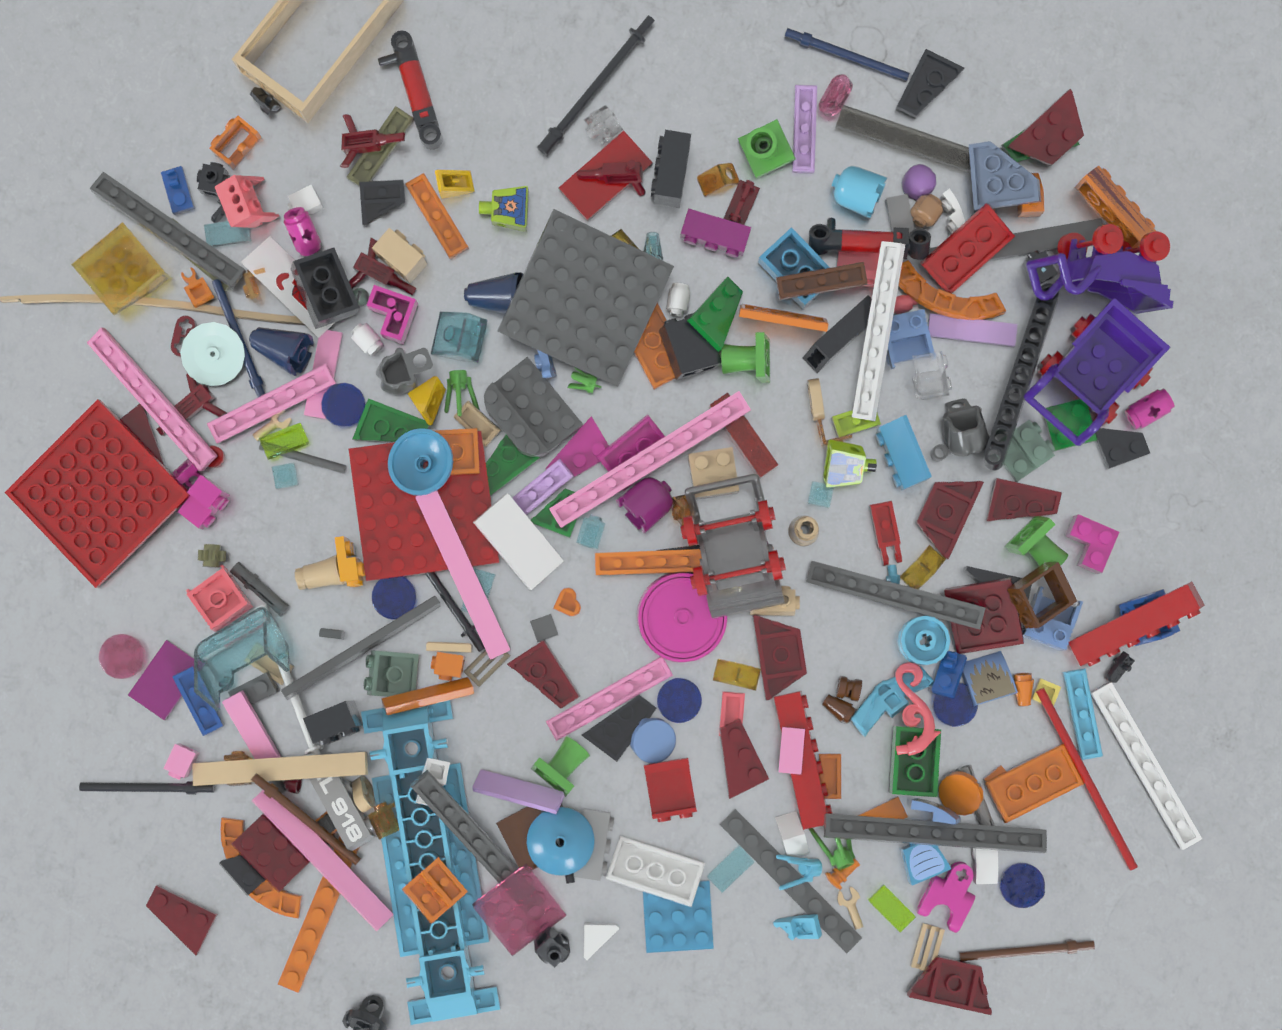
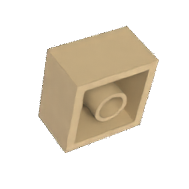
M388 228L372 249L379 259L411 284L426 267L427 263L424 259L426 256L416 244L409 245V242L406 240L407 237L398 229L394 232Z
M732 447L688 454L692 487L737 477ZM739 485L694 495L696 500L736 494L739 493Z

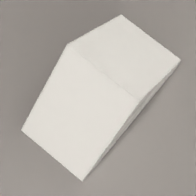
M793 811L775 817L786 855L799 858L810 854L797 812Z
M585 923L584 958L588 960L619 930L620 926L617 923Z

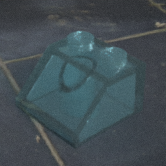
M440 311L431 354L463 362L478 363L488 320L470 313Z

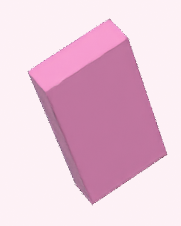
M782 727L779 761L780 773H802L805 729Z

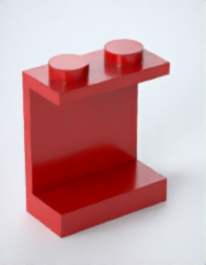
M688 757L644 765L652 818L657 819L658 822L670 821V816L679 815L680 819L693 817L692 812H697Z

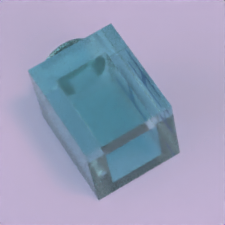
M590 515L589 518L584 517L576 543L598 550L606 525L602 522V518Z

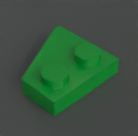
M565 488L533 517L531 522L570 538L577 519L561 528L549 508L575 492Z

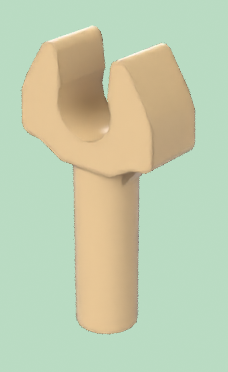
M286 410L272 416L269 423L252 434L254 438L258 441L275 428H280L283 431L287 430L291 425L292 419L288 418L284 422L278 421L279 416L285 413Z
M850 886L851 899L845 900L842 892L839 890L837 901L840 906L847 907L856 930L864 927L856 907V902L860 899V895Z

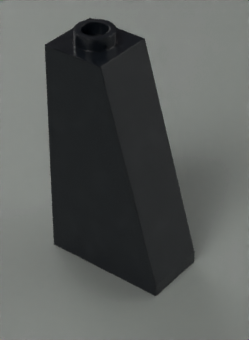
M869 295L819 338L802 357L816 373H819L867 328L872 301Z

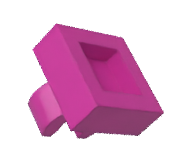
M189 459L173 471L175 478L181 484L186 483L188 487L193 485L189 481L191 476H196L197 478L200 476L198 469Z

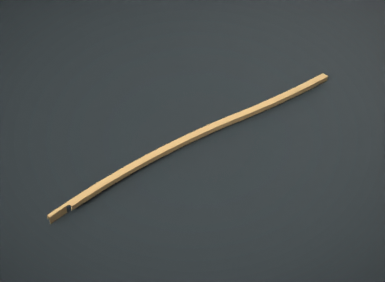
M41 294L0 297L2 303L20 302L19 299H21L22 304L54 302L115 303L174 308L225 316L222 307L203 304L195 308L191 302L147 297L98 294ZM232 309L235 318L305 325L296 316Z

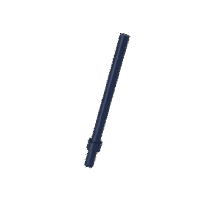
M790 28L786 30L785 36L799 41L801 45L806 47L810 45L902 80H908L909 72L814 38L810 33L804 32L803 34Z
M219 279L212 281L214 290L229 327L238 334L243 342L245 352L244 365L250 377L249 384L251 389L255 390L258 398L265 394L263 380L257 374L222 283Z

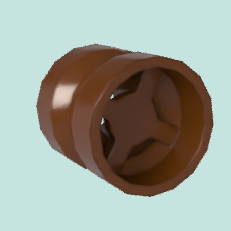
M840 675L836 697L842 699L848 697L851 701L858 702L863 681L860 679L849 680L846 676Z

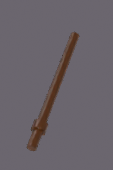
M257 773L251 778V781L264 790L263 793L267 797L275 799L350 862L356 865L361 858L347 849L342 842L279 792V788L275 784L268 783Z
M1068 940L1066 943L959 952V960L972 961L1062 952L1077 954V951L1095 950L1094 941L1076 942V940Z

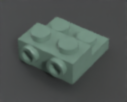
M1028 420L1015 429L1003 464L1015 482H1018L1055 456L1053 444L1048 439L1044 441L1040 435L1042 430L1035 421L1031 423ZM1007 436L1003 437L999 441H1005L1007 439Z
M371 650V655L366 657V668H369V677H365L363 685L364 690H367V695L389 697L416 690L419 654Z

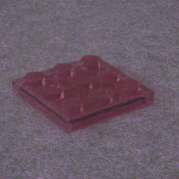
M527 863L472 904L476 912L512 956L535 940L548 926L552 927L567 916Z

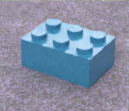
M792 227L769 247L758 260V263L775 281L776 277L830 268ZM820 293L792 299L804 309Z

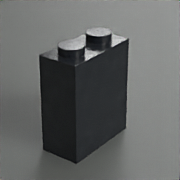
M693 313L686 315L684 319L679 321L676 318L667 320L659 330L676 380L716 369L721 364L719 352L687 321Z

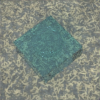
M295 463L272 467L276 489L299 485Z
M812 481L807 503L830 508L834 487H826L824 483Z

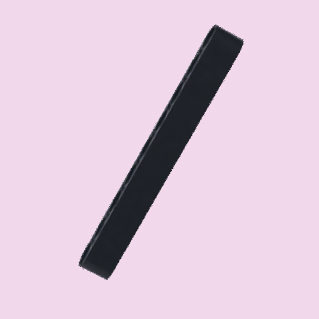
M1053 283L1042 285V290L1047 291ZM1059 291L1050 300L1036 298L984 452V463L990 470H999L1005 462L1025 402L1024 394L1029 390L1058 304ZM1038 313H1045L1048 317L1046 319H1039L1036 315ZM1035 332L1039 333L1041 337L1035 340L1029 335ZM1025 353H1032L1034 358L1026 360L1023 358V355ZM1018 373H1025L1028 377L1025 380H1019L1016 378V375ZM1017 393L1021 398L1015 401L1011 400L1009 395ZM1010 413L1014 418L1011 421H1005L1002 416ZM1004 434L1007 436V439L1000 442L995 439V436ZM992 454H997L1000 460L991 462L988 457Z

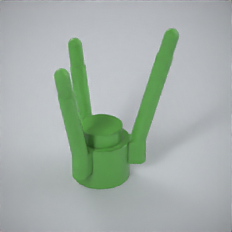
M450 371V378L447 379L444 412L448 413L453 387V390H456L457 415L459 417L462 416L461 390L466 389V385L473 405L479 409L471 377H467V371Z
M809 828V831L829 858L832 867L837 866V869L841 870L854 864L853 859H855V855L852 850L851 839H846V849V847H843L841 840L835 838L838 849L833 851V856L815 830Z

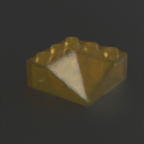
M123 222L71 264L113 315L118 314L147 296L170 278L168 273Z

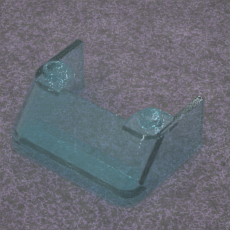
M259 607L199 642L194 650V692L216 711L220 710V694L228 691L234 684V673L265 655H268L285 672L290 670L289 645L273 616L266 608Z

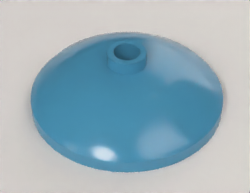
M414 429L403 434L392 446L388 457V471L394 484L402 491L416 496L428 495L441 488L448 480L453 468V453L449 443L439 433L430 429ZM428 462V467L424 469L423 464Z
M560 807L557 814L544 811L535 818L527 834L529 855L537 867L549 874L563 876L575 873L586 865L593 853L595 842L593 829L581 813L571 808ZM558 838L564 840V845L561 847L556 845Z

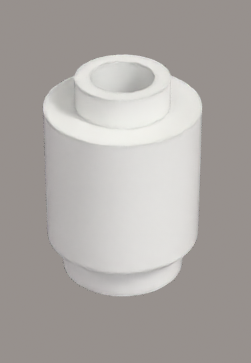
M672 283V288H669L666 310L670 311V315L682 317L684 313H688L691 295L689 285Z
M360 323L351 331L353 333L351 339L365 354L368 353L370 356H373L384 345L381 342L382 338L367 323L364 325Z

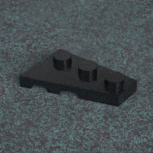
M925 49L896 109L916 118L965 68Z
M638 695L581 736L617 762L631 744L632 734L640 721L644 718H650L657 708Z

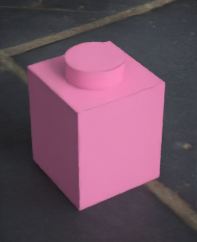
M180 743L175 744L163 769L168 770V775L179 780L181 777L186 778L192 770V763L196 762L200 752Z

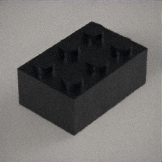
M665 129L664 136L659 137L658 154L661 155V158L656 157L654 176H657V179L652 180L651 197H654V204L680 208L691 143L690 133Z
M334 247L293 261L290 270L315 329L357 314L360 307Z
M354 700L341 702L303 718L312 743H319L320 746L338 741L339 735L346 737L360 732L359 727L363 726Z

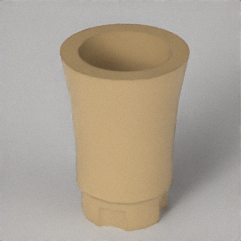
M798 516L791 521L788 534L796 545L809 546L817 540L819 526L812 517ZM802 526H807L809 528V532L807 534L803 533V530L801 529Z
M337 555L313 564L304 565L302 568L295 569L294 572L299 590L345 584L340 582Z

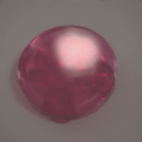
M126 634L114 635L108 638L100 648V665L104 672L113 678H130L143 668L145 651L140 641L133 636Z

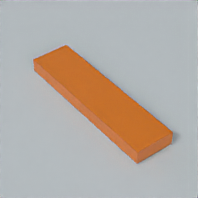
M422 173L405 183L448 257L452 259L469 249L425 174Z
M466 677L381 698L386 714L392 715L474 694V689L469 678Z

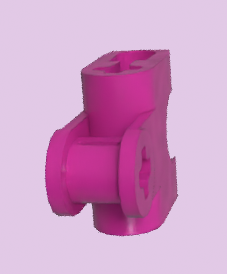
M961 861L951 864V870L947 871L944 879L939 876L931 878L917 906V914L926 917L935 906L947 905L950 909L947 926L954 933L961 929L976 897L967 891L974 877L973 871L966 863ZM963 870L966 875L959 877L956 872Z

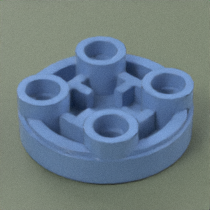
M644 718L635 728L630 746L641 760L647 763H659L667 759L673 752L676 744V735L673 728L664 720Z

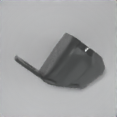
M399 347L395 350L394 354L382 359L376 370V376L381 379L380 386L383 391L402 395L418 387L415 374L431 369L433 363L426 348L406 354ZM418 354L426 357V364L423 367H417L413 363L414 357Z
M965 398L947 402L945 406L949 412L945 413L942 418L944 420V439L947 448L950 449L953 455L968 456L972 453L984 451L989 440V434L981 413L982 408L977 405L971 406ZM955 404H964L959 408L952 407Z

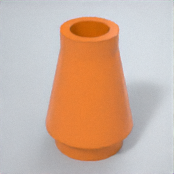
M1015 673L1013 680L1018 692L1015 693L1017 705L1030 706L1034 684L1032 673Z

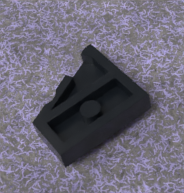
M403 179L359 182L362 225L368 224L370 221L405 202Z
M1100 428L1095 433L1107 469L1150 454L1145 437L1141 432Z
M242 855L219 862V865L247 896L265 881L260 873Z

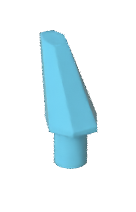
M889 565L886 580L900 584V575L897 574L896 565Z

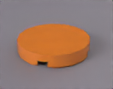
M956 771L947 775L941 781L939 797L945 807L957 815L965 816L974 813L981 806L983 789L981 786L979 787L974 776L966 772Z

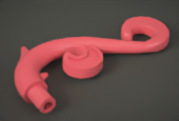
M906 662L897 668L895 677L898 686L914 704L904 708L902 720L909 727H916L921 722L920 718L914 717L915 714H920L924 720V730L918 739L917 736H914L912 742H907V745L896 746L897 755L908 754L910 756L925 750L941 732L935 731L934 718L926 703L903 682L902 677L905 673H912L914 675V680L910 683L912 687L917 686L923 678V671L920 666L912 662Z

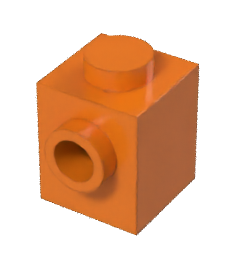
M437 652L436 656H432L431 669H434V674L439 675L438 679L452 681V677L462 678L465 656Z

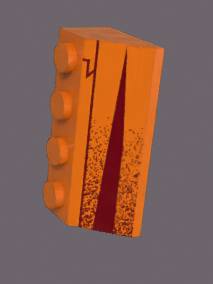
M1097 166L1086 174L1075 188L1106 224H1114L1120 228L1124 240L1132 248L1139 247L1140 241L1145 234L1156 231L1154 223L1149 218H1145L1140 213L1139 206L1125 196V190L1111 180L1110 173L1106 169Z

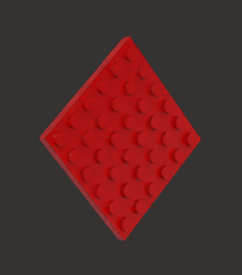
M97 399L4 492L95 588H98L190 497V494L187 493L188 490L100 399Z
M477 431L480 474L450 475L445 484L437 490L472 567L499 563L497 550L473 523L491 507L481 431ZM394 443L348 449L366 581L449 570L415 498L416 495L408 494L399 489L390 477L388 457ZM428 462L423 464L424 469L428 467Z

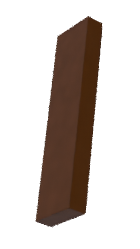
M864 262L776 277L780 300L868 284Z

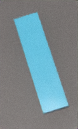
M1086 668L1062 672L1078 753L1082 760L1102 757L1103 753Z

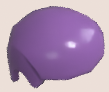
M913 165L902 178L903 192L914 200H918L922 195L931 194L937 184L936 174L926 165Z

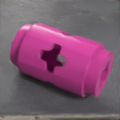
M296 207L287 211L284 214V224L296 251L302 256H309L319 251L321 240L309 213L303 207Z
M1163 388L1161 390L1157 389L1129 405L1128 409L1124 412L1134 429H1142L1170 413L1175 405L1169 393Z

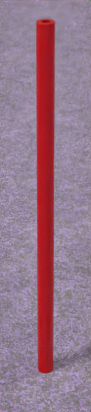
M1044 688L1037 690L1036 693L1129 870L1136 869L1138 865Z

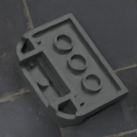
M528 357L496 382H492L485 391L484 403L489 416L494 419L517 447V450L523 455L543 457L583 426V423L546 378H543L542 373Z

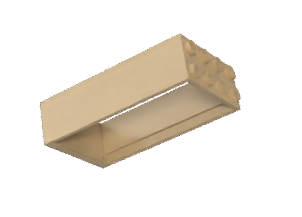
M278 0L234 55L232 61L240 73L268 94L273 95L276 100L309 123L404 0L382 1L304 102L253 65L304 0Z

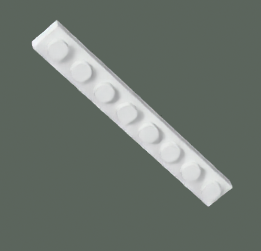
M881 242L852 413L853 418L876 420L905 244Z
M1112 682L1091 692L1092 697L1180 849L1184 850L1200 841L1202 837Z

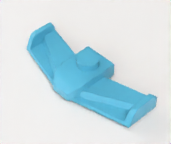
M922 667L923 678L917 686H910V683L914 680L912 673H905L902 677L903 682L914 693L934 684V680ZM896 677L886 681L883 680L875 686L872 693L851 717L854 726L864 737H866L867 733L885 711L893 718L909 705L908 700L905 698L907 695L898 686Z

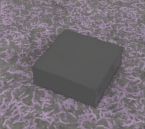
M551 614L530 621L537 642L558 635Z
M321 628L319 631V637L344 640L345 632L343 630Z

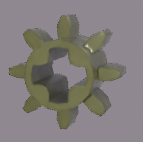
M204 544V550H198V560L203 561V567L219 568L220 562H225L226 551H221V545Z

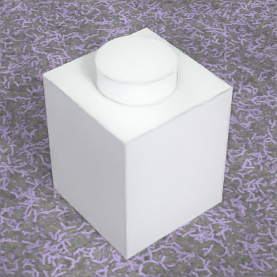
M312 185L288 195L290 203L287 206L289 210L303 207L310 216L324 209Z

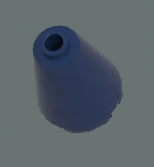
M515 272L469 283L468 287L464 289V299L468 301L470 306L505 314L523 273Z
M258 327L249 336V342L253 349L293 376H297V372L301 374L304 371L312 355L309 352V346H313L314 341L313 337L307 333Z

